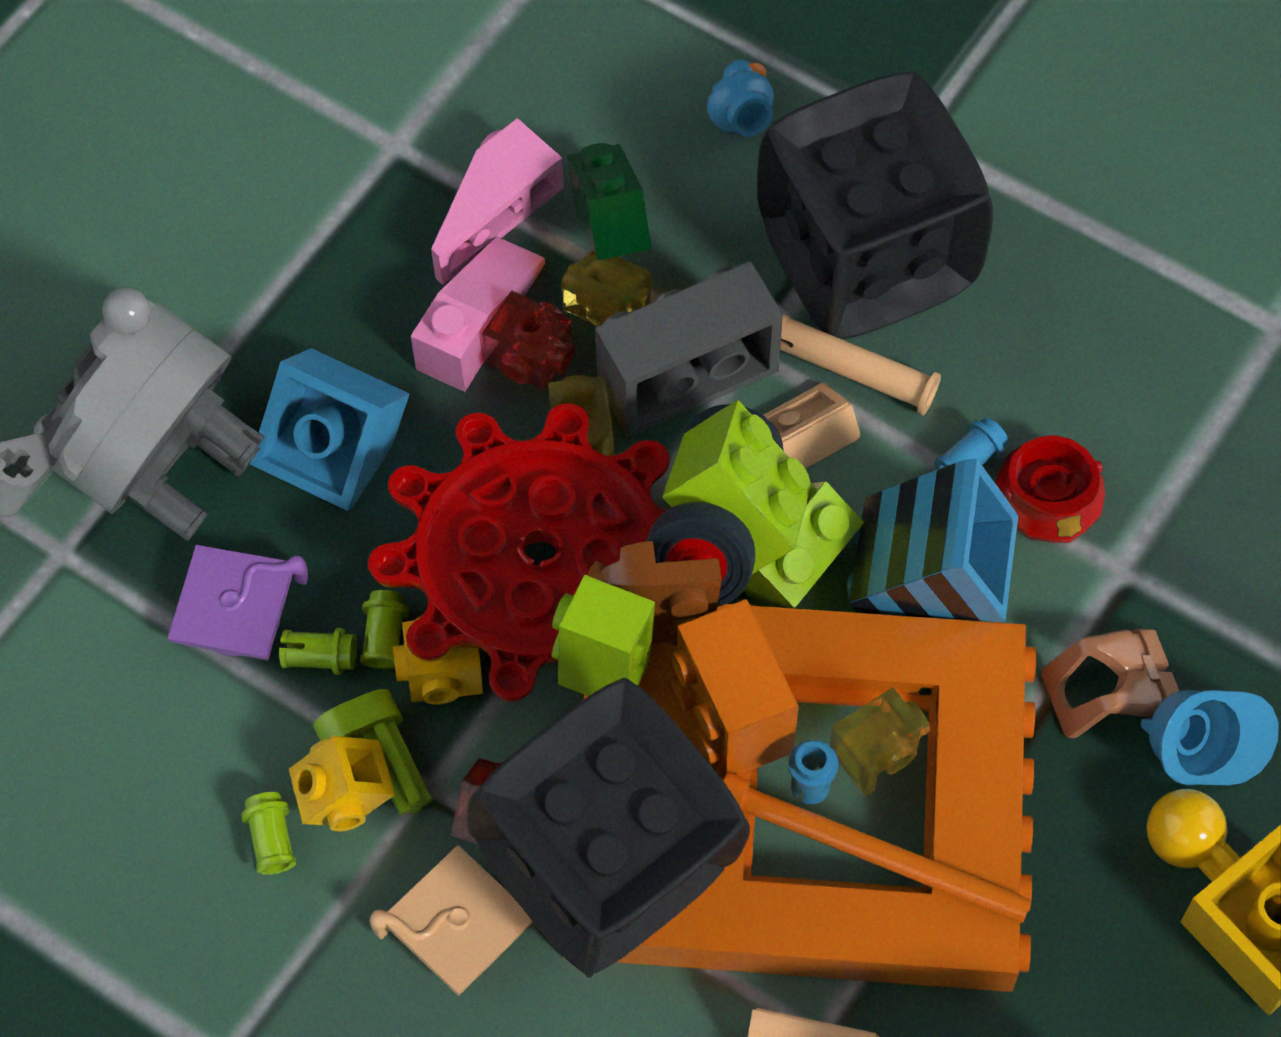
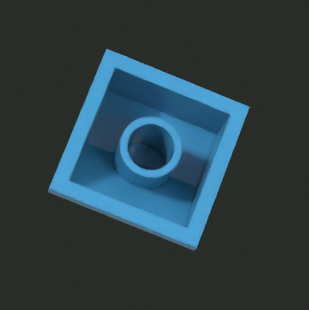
M312 348L280 361L259 433H262L265 438L258 446L260 450L251 460L250 465L349 511L355 506L393 446L410 393Z

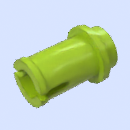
M376 590L372 591L369 600L363 603L362 611L367 615L363 652L360 656V662L363 665L375 669H394L393 646L400 644L402 620L409 616L410 611L409 607L404 604V595L395 591Z
M336 628L334 634L292 632V630H284L282 632L280 642L287 644V648H279V659L282 668L332 669L334 675H342L344 670L355 669L358 655L357 637L355 634H346L345 628Z
M264 792L247 798L244 802L246 809L241 813V819L244 824H248L250 827L257 862V873L272 875L292 869L296 866V858L293 856L285 818L290 813L289 804L282 801L281 795L278 792Z

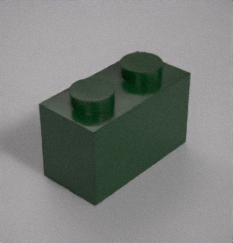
M596 143L584 147L580 153L566 155L576 215L596 260L600 261L652 249L643 188L621 145Z

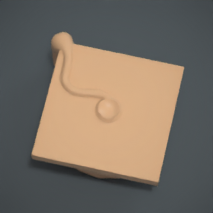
M459 845L388 912L375 910L370 917L372 931L379 939H383L388 934V931H391L458 996L534 923L513 896Z

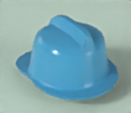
M1186 689L1172 693L1165 698L1154 712L1152 718L1141 719V727L1149 733L1152 751L1160 759L1164 772L1174 782L1185 785L1229 786L1245 783L1259 774L1271 760L1278 743L1279 722L1273 707L1259 695L1245 691H1197Z

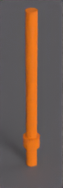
M727 772L725 777L719 775L743 812L1022 924L1032 901L1031 899L751 788L752 781Z

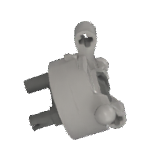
M120 287L106 296L102 308L103 319L90 333L91 344L74 364V375L59 391L58 398L60 401L51 412L42 416L37 421L33 435L0 443V515H12L21 510L49 476L55 472L109 513L113 514L129 499L183 539L189 541L206 519L208 513L167 483L169 476L166 475L167 472L188 448L194 451L198 447L234 473L233 475L236 478H239L259 452L260 448L258 446L265 436L262 433L256 432L222 406L224 400L213 392L232 356L163 304L150 302L141 291L134 288Z

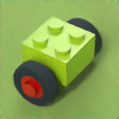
M739 400L731 404L713 406L700 412L692 419L683 433L679 450L662 496L672 508L665 511L655 521L646 542L653 541L656 563L718 558L722 582L717 607L731 602L742 593L753 573L795 549L812 487L809 475L796 458H789L784 452L782 439L775 426L765 416L751 408L745 407Z

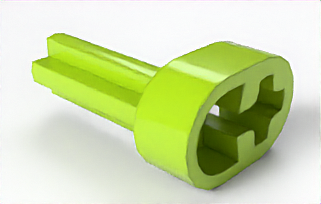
M379 689L328 710L314 722L313 727L320 741L329 739L332 736L380 740L395 793L391 799L400 816L406 813L412 815L421 811L422 806L431 803L433 799L397 727L402 722L403 717L392 694L388 689Z

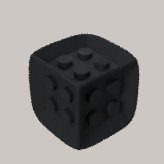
M902 72L878 77L814 101L780 118L766 130L762 137L758 155L757 201L771 246L797 295L811 318L823 332L840 339H845L875 331L953 298L973 284L980 276L987 257L993 225V205L989 189L979 163L948 110L930 85L917 73Z
M627 678L617 680L592 693L508 757L486 779L482 786L472 794L467 807V828L470 835L476 840L481 853L493 872L551 944L588 978L626 956L698 898L718 878L725 867L733 864L739 858L750 834V825L738 802L713 767L658 703Z

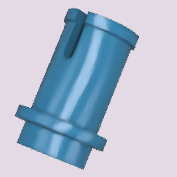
M985 417L981 421L973 420L967 426L968 433L942 456L935 459V468L940 469L966 459H978L983 466L990 458L999 459L1004 454V446L1008 443V437L1001 426L991 418Z
M807 740L799 743L792 750L788 759V770L792 777L791 791L793 796L797 799L801 791H803L802 803L805 804L820 803L828 796L831 781L834 780L838 772L837 755L828 744L819 740Z

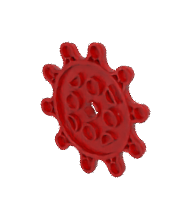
M561 404L549 411L541 434L527 441H517L507 437L501 431L495 419L487 414H468L459 421L456 428V438L463 450L462 462L456 469L441 474L429 472L414 465L396 469L388 481L389 494L397 504L416 515L418 527L415 533L408 539L401 542L383 544L374 549L369 556L368 569L371 576L385 587L416 588L426 594L428 600L427 609L419 619L412 623L406 634L407 647L410 652L422 661L434 662L459 647L472 646L480 648L487 652L491 658L492 666L489 673V685L492 691L500 699L509 703L523 700L532 692L539 669L546 664L558 662L557 659L552 658V650L559 631L552 628V623L564 594L575 595L584 575L588 576L591 566L596 561L609 566L620 560V550L622 547L646 542L652 525L665 512V510L654 503L650 492L653 484L669 468L670 457L666 448L656 441L645 440L635 443L625 452L618 455L601 454L594 450L588 442L589 417L586 411L575 404ZM536 542L551 544L556 549V554L548 560L541 561L540 565H535L534 560L529 558L524 552L530 544Z

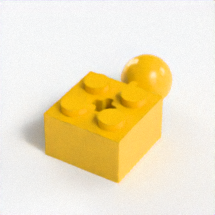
M1179 789L1169 792L1154 804L1147 820L1149 843L1154 852L1166 863L1186 869L1198 867L1212 881L1192 899L1181 923L1269 1016L1281 1006V924L1271 920L1275 916L1281 918V825L1240 858L1225 842L1227 838L1226 818L1221 807L1213 798L1193 789Z

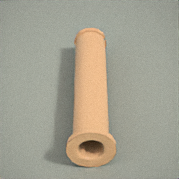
M783 314L781 351L918 407V414L923 416L926 414L937 392L941 379L940 373L934 372L931 376Z

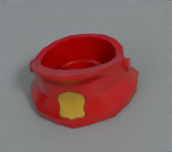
M1050 435L1030 440L1022 444L1020 448L1010 451L999 471L995 484L1018 514L1017 530L1029 539L1052 543H1071L1084 534L1102 514L1105 498L1104 479L1101 475V472H1103L1102 464L1099 460L1095 461L1085 447L1070 438Z

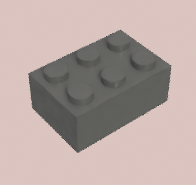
M749 261L735 268L724 267L709 275L705 281L684 290L673 289L659 296L654 303L631 313L628 311L616 313L609 317L602 325L596 327L597 384L626 437L629 438L779 372L783 314L754 265Z

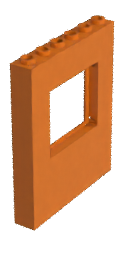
M725 604L717 607V610H720L732 604ZM750 605L797 702L928 711L923 857L1031 899L1032 876L1030 874H1021V853L1031 852L1033 840V817L1022 815L1023 795H1032L1034 783V759L1023 758L1024 738H1033L1035 726V702H1025V682H1034L1036 647L1026 646V624ZM668 642L652 643L650 662L638 686L658 703L702 754L695 734V730L701 728L693 709L682 710L671 684V677L677 675L672 663L671 652L676 651L677 646H673ZM921 688H930L931 694L921 695L919 691ZM717 762L710 764L718 775L724 777ZM758 768L738 775L752 781L751 788L757 790ZM743 812L750 825V834L739 858L733 864L725 867L718 878L683 911L642 944L615 962L1012 992L1019 972L1029 971L1030 934H1020V922L933 887L930 894V886L923 883L922 887L751 875L755 816Z

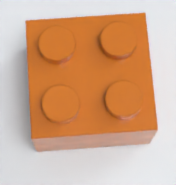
M747 599L677 626V650L671 652L672 663L677 675L671 677V684L682 710L693 709L701 726V728L695 730L696 739L704 758L709 764L717 762L724 777L727 772L738 776L790 755L795 744L799 706Z

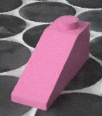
M518 118L504 129H498L490 133L484 139L480 148L476 150L436 237L431 251L435 278L442 285L460 272L496 236L499 238L505 236L564 188L562 157Z
M496 236L438 292L413 331L411 342L416 370L466 392L545 265V258Z

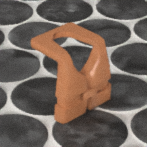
M1136 628L1133 631L1126 629L1082 638L1046 665L1041 672L1063 734L1067 738L1079 737L1109 714H1126L1150 718L1165 698L1172 693L1179 692L1173 673L1165 671L1169 663L1157 633L1153 629ZM1087 656L1103 662L1119 676L1117 685L1111 694L1095 698L1076 708L1068 704L1065 697V683Z

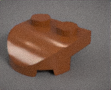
M647 541L622 547L618 562L606 566L596 561L588 572V576L655 601L652 643L668 642L673 646H677V626L717 611L722 582L718 558L656 563L653 541Z

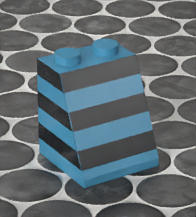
M966 459L865 497L862 521L864 523L855 533L857 553L854 572L849 575L847 581L849 603L858 613L984 622L1006 621L1018 514L978 459Z

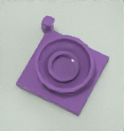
M196 545L167 640L170 643L213 650L225 656H246L268 660L277 629L280 625V618L291 579L298 584H307L308 569L306 562L298 555H294L285 561Z

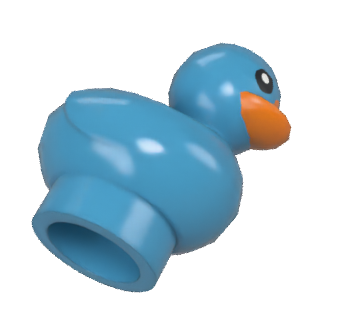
M742 59L728 64L724 70L723 79L712 87V93L707 98V113L715 126L725 132L738 133L744 137L758 135L769 126L773 116L774 93L772 85L765 78L766 68L762 64L751 63Z

